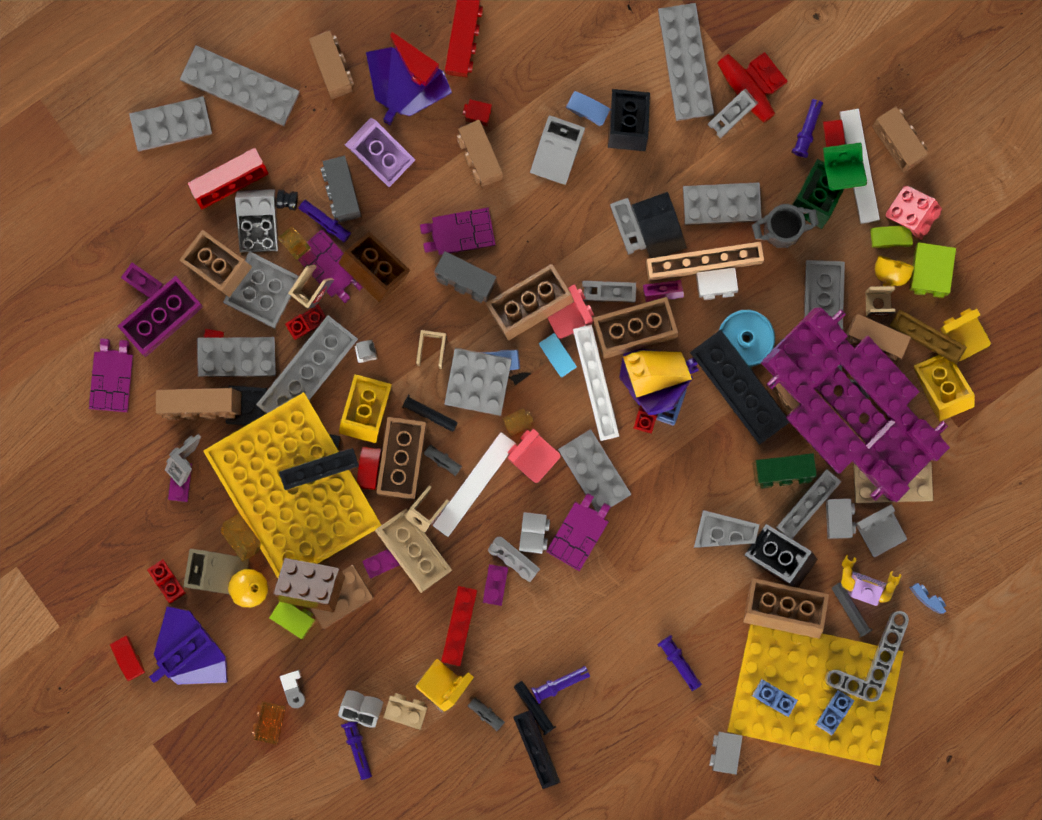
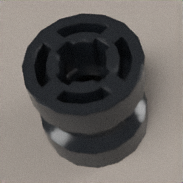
M279 189L276 208L283 209L288 207L289 210L296 211L298 192L292 191L288 193L285 190Z

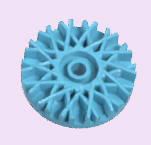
M753 310L734 312L723 321L719 330L722 329L750 367L759 365L774 348L775 332L773 326L759 312ZM743 336H749V342H744Z

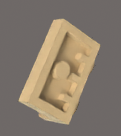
M395 693V696L390 695L383 718L421 730L428 707L424 706L425 702L416 699L410 702L406 700V696Z

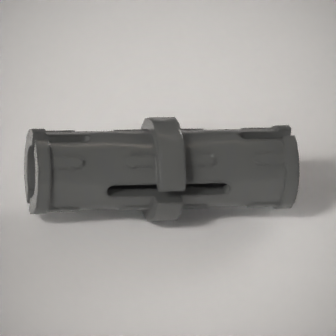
M431 444L424 453V455L436 462L437 466H442L454 476L462 468L461 465L449 458L447 453L440 452Z
M476 697L468 705L470 709L481 717L482 721H486L496 731L505 723L492 712L493 709L485 706Z

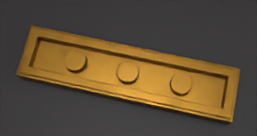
M900 309L890 324V327L894 330L910 336L912 340L955 364H958L967 349L961 343Z

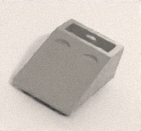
M549 115L530 173L566 185L585 133V127Z
M275 189L237 191L235 202L240 253L249 251H278Z

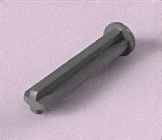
M841 582L834 585L832 590L859 632V638L871 632L873 629L869 628Z

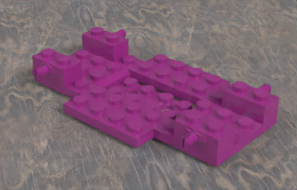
M813 308L761 361L762 365L774 376L766 384L769 388L773 389L780 383L799 403L786 419L837 473L840 474L853 462L877 487L870 494L875 501L883 494L889 501L898 502L910 489L907 485L931 460L938 461L950 448L940 435L948 425L941 421L934 429L925 420L919 419L909 409L907 404L920 391L869 336H866L853 348L845 339L847 334L838 324L846 315L841 309L832 317L823 308ZM839 365L843 366V368L854 378V380L887 414V417L889 418L888 420H886L884 418V415L881 414L871 404V401L868 400L859 391L858 387L855 386L847 378L846 374L838 368ZM837 385L843 388V393L840 396H836L833 391ZM821 396L832 406V408L821 398ZM833 409L845 420V422L833 411ZM862 413H866L869 417L868 422L865 424L859 421V416ZM846 423L857 433V435L846 425Z

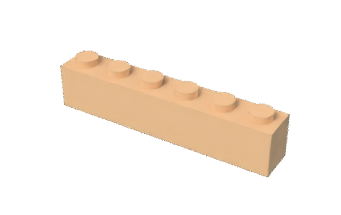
M761 242L649 258L646 260L648 280L653 281L697 274V272L758 265L763 263L764 257Z

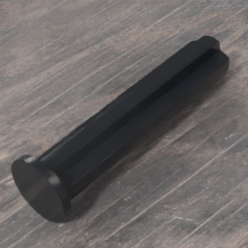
M408 394L402 406L403 409L405 407L452 432L456 429L457 421L412 399Z
M520 681L517 683L514 689L528 710L532 711L534 719L544 732L543 735L555 729L556 725H552L524 682Z

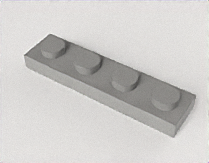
M826 469L776 528L792 539L841 481Z

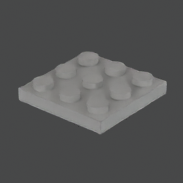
M249 251L245 261L252 268L230 297L226 295L223 303L275 329L292 297L288 293L299 276Z
M455 348L444 405L501 416L512 359Z

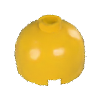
M878 256L875 263V275L883 282V286H902L906 284L914 269L910 264L899 260L895 261L884 256Z
M243 569L232 576L228 592L235 604L241 607L252 608L260 605L265 600L268 594V583L262 573L254 569Z

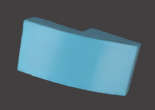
M555 333L539 343L561 378L577 367Z

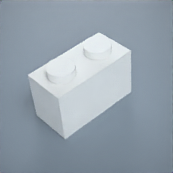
M735 268L697 272L696 274L699 298L703 297L704 300H712L717 295H723V298L733 297L734 293L738 292Z

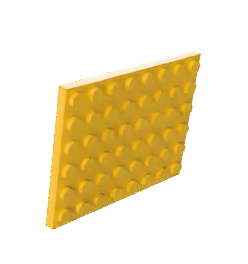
M305 392L203 450L277 578H279L285 558L318 564L382 525L350 470L284 490L279 474L280 471L339 452Z
M750 624L727 732L880 766L904 651L898 650L882 694L877 701H865L842 692L855 701L834 734L830 735L815 725L837 692V689L826 684V673L830 670H839L866 680L878 646L823 633L818 639ZM883 651L880 654V658L883 662H887L890 655L887 651ZM876 669L873 676L876 680H880L883 677V673L881 670ZM831 674V683L837 684L839 682L838 674ZM761 679L798 700L789 717L752 696ZM851 680L848 683L849 690L855 691L857 689V682ZM870 687L867 689L866 694L872 699L875 697L876 691Z

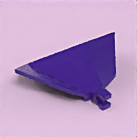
M389 47L366 52L375 100L389 109L383 120L384 123L390 126L396 113L410 117L452 94L444 71L440 69L427 86L423 84L420 86L411 80L412 77L395 48Z
M638 349V350H634V351H631V352L624 353L623 356H626V355H629V354H631V353H635V352H638V351H658V350ZM694 358L686 361L690 374L699 371L696 366L698 364ZM622 359L619 378L627 387L633 399L639 406H642L648 415H655L673 409L691 382L689 380L636 398L624 359Z
M167 606L154 651L157 665L160 668L149 676L152 682L155 683L166 675L177 685L227 683V661L221 649L191 611Z

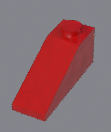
M391 32L390 40L412 77L411 80L420 86L421 84L427 86L439 70V63Z

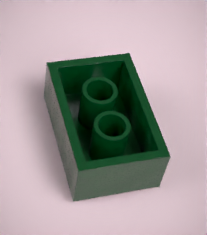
M814 453L760 459L752 463L755 486L760 485V489L771 488L776 483H779V486H789L793 484V481H798L799 484H806L812 482V479L817 476Z

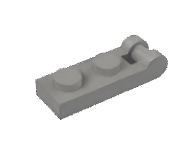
M744 89L708 123V126L711 129L714 128L717 132L716 135L721 139L758 102ZM720 121L725 124L724 127L719 124Z
M628 198L610 204L627 254L634 253L633 251L638 249H646ZM636 237L637 242L631 244L629 239Z
M582 281L586 298L583 301L635 303L636 283ZM592 288H597V295L591 294Z
M496 537L488 548V552L491 555H497L507 566L513 568L528 582H531L540 570L539 567L502 537Z

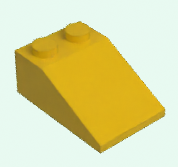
M638 351L623 356L636 398L692 380L682 352Z
M938 355L914 365V370L939 422L974 407L975 395L955 363Z
M355 374L341 419L339 434L376 443L392 384Z

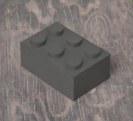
M345 155L323 161L324 167H321L324 182L329 184L325 188L329 200H333V204H330L334 219L338 218L339 223L360 218L361 213Z
M444 251L434 271L437 282L445 286L450 284L454 287L455 291L461 294L466 292L472 296L473 300L479 303L488 301L497 283L496 276Z

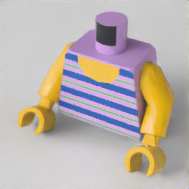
M846 555L842 562L844 569L841 584L848 594L855 599L875 606L879 602H889L896 586L899 584L901 574H899V577H894L892 575L893 571H891L888 583L852 571L857 560L854 557L850 561L848 555Z

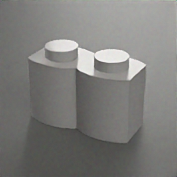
M523 513L519 551L542 554V550L547 549L548 539L544 538L545 531H549L550 519H546L547 515Z
M348 690L341 703L338 716L344 720L357 721L363 726L373 728L376 727L384 702L378 698L364 696L359 692Z

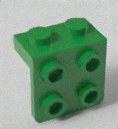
M861 142L823 148L824 166L830 190L867 185Z

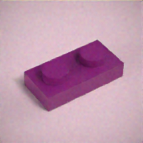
M134 263L129 265L121 279L149 298L164 286V284Z
M681 280L643 285L646 302L664 297L672 300L684 298Z
M192 470L187 481L181 487L172 477L170 478L168 500L188 502Z
M389 549L362 561L370 579L400 565Z
M489 564L483 603L502 606L508 567Z

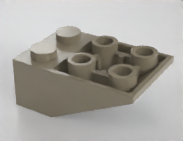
M190 548L183 587L229 594L228 587L232 576L243 569H248L250 558Z

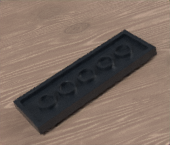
M722 329L690 352L759 445L790 423L786 419V414Z

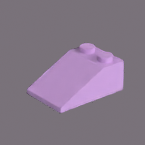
M370 118L345 144L388 187L415 161L373 118Z

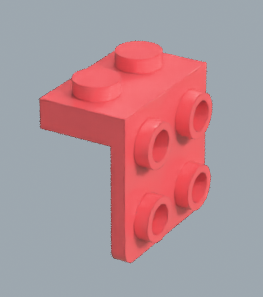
M904 186L886 212V217L910 229L916 238L922 240L930 231V227L935 219L940 216L942 208L936 199L909 186Z
M575 284L568 287L574 302L548 317L558 339H563L573 334V329L593 324L591 316H594V313L589 305L586 306L583 300L586 298L581 288L577 290Z
M532 429L531 432L527 430L520 438L523 441L518 446L514 444L507 453L509 454L508 460L534 483H538L560 459V453L540 437L535 429Z

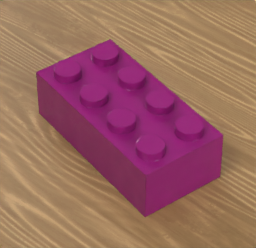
M174 276L122 321L118 328L144 357H147L199 312L203 306L179 278Z

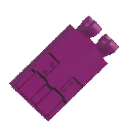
M489 208L432 217L433 223L420 225L421 234L432 232L434 241L423 243L425 253L438 250L439 256H441L444 251L452 254L495 246Z
M322 229L293 254L304 267L310 265L317 266L312 276L319 284L324 279H334L327 290L331 297L337 294L346 303L351 299L344 291L348 285L352 283L359 291L363 288L338 264L344 253Z
M101 338L100 352H94L89 409L128 413L134 355L128 354L129 342L127 340H120L119 351L109 350V339Z
M589 493L586 494L581 504L578 502L574 503L546 551L578 571L581 570L609 522L605 519V516L611 506L604 503L599 512L589 507L594 498Z

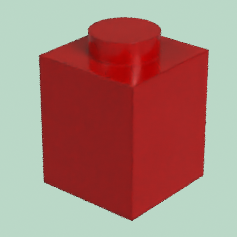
M470 99L469 104L464 105L462 115H465V121L472 123L480 120L483 126L488 127L492 104Z

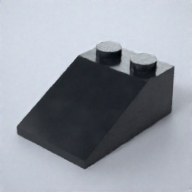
M612 89L608 148L646 151L649 135V92Z
M668 192L632 204L631 208L645 242L649 258L668 256L687 249Z
M767 524L757 536L755 544H752L745 553V557L787 586L796 588L800 586L818 560L812 551Z

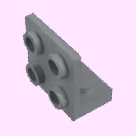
M199 434L186 439L183 443L184 446L180 449L178 447L169 454L170 458L166 461L165 471L180 487L187 481L192 470L190 463L185 458L196 450L201 439Z
M892 504L856 523V527L873 557L907 540L905 533L893 514L895 509Z

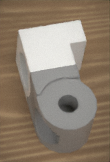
M373 340L356 343L355 350L358 363L377 359Z
M300 670L280 676L288 704L292 708H300L306 700L304 693L300 691L297 679L302 677Z

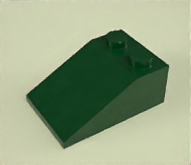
M817 159L792 205L797 208L803 207L804 209L816 210L819 222L816 226L822 229L831 217L844 189H829L824 162ZM804 214L805 220L810 222L809 214Z

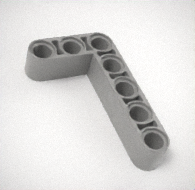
M897 611L889 616L866 680L839 670H830L825 675L826 684L865 701H877L882 694L909 622L908 615L903 611ZM897 614L903 617V623L900 626L894 622V617ZM889 633L896 635L897 639L893 644L887 640ZM883 651H887L890 655L887 662H883L880 658V654ZM876 669L881 670L883 673V677L880 680H876L873 676ZM833 673L838 674L840 678L837 684H832L830 681V676ZM851 680L857 682L858 687L855 691H850L848 688V683ZM870 687L876 691V695L872 699L866 694L867 689Z

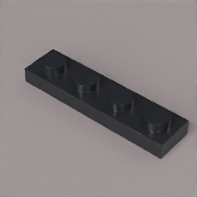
M350 448L280 471L279 474L284 490H288L358 467L359 464L354 449Z
M529 710L514 716V721L542 789L560 783L532 711Z

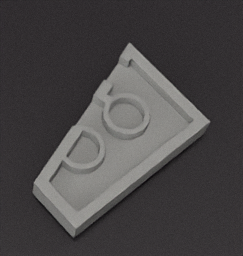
M703 510L694 548L755 544L760 524Z

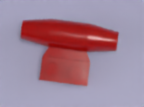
M765 52L752 60L747 69L730 54L725 55L717 62L727 83L736 95H739L746 89L758 102L751 110L756 117L765 123L776 114L766 94H773L786 85L788 81Z

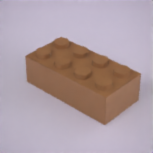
M550 264L486 302V305L504 336L509 341L574 301L572 294L553 264Z
M667 297L593 318V325L604 359L678 338V331Z
M233 388L156 390V413L162 415V418H167V420H179V416L188 420H196L198 416L205 417V419H216V416L224 417V419H235V415H241V392Z
M387 417L377 495L416 500L427 426L426 422Z
M753 578L748 590L743 623L819 639L824 630L829 594Z

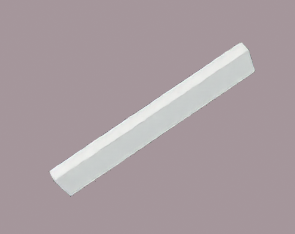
M859 109L842 111L839 115L843 122L845 145L862 143L867 185L853 187L860 224L876 222L880 218Z
M592 324L575 328L573 332L600 441L619 437Z
M503 433L498 435L435 521L433 527L447 537L450 536L509 455L507 452L516 444Z

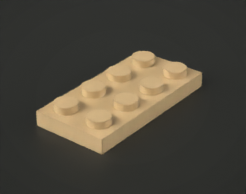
M931 462L907 485L910 489L898 502L933 501ZM855 464L853 465L855 503L893 502L889 501L883 494L875 501L870 494L877 487Z
M404 509L378 527L375 532L420 593H422L450 573L452 569L426 534L405 518L408 510Z

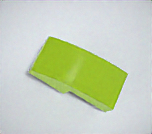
M904 226L870 229L872 248L910 247L913 245L912 232Z

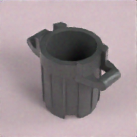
M781 204L775 207L769 215L753 224L752 228L755 239L767 240L768 243L776 248H788L796 244L804 232L811 230L819 222L816 210L804 209L803 207L797 208L790 204ZM804 214H809L811 225L805 223ZM761 224H764V235H763V236H762L761 229H760V225H761Z

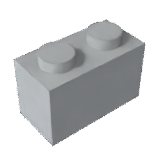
M851 499L826 500L827 539L853 538V534H856V524L852 522V515H855V504L851 503Z
M719 731L718 735H714L712 746L715 747V754H711L709 763L713 771L737 775L742 735Z

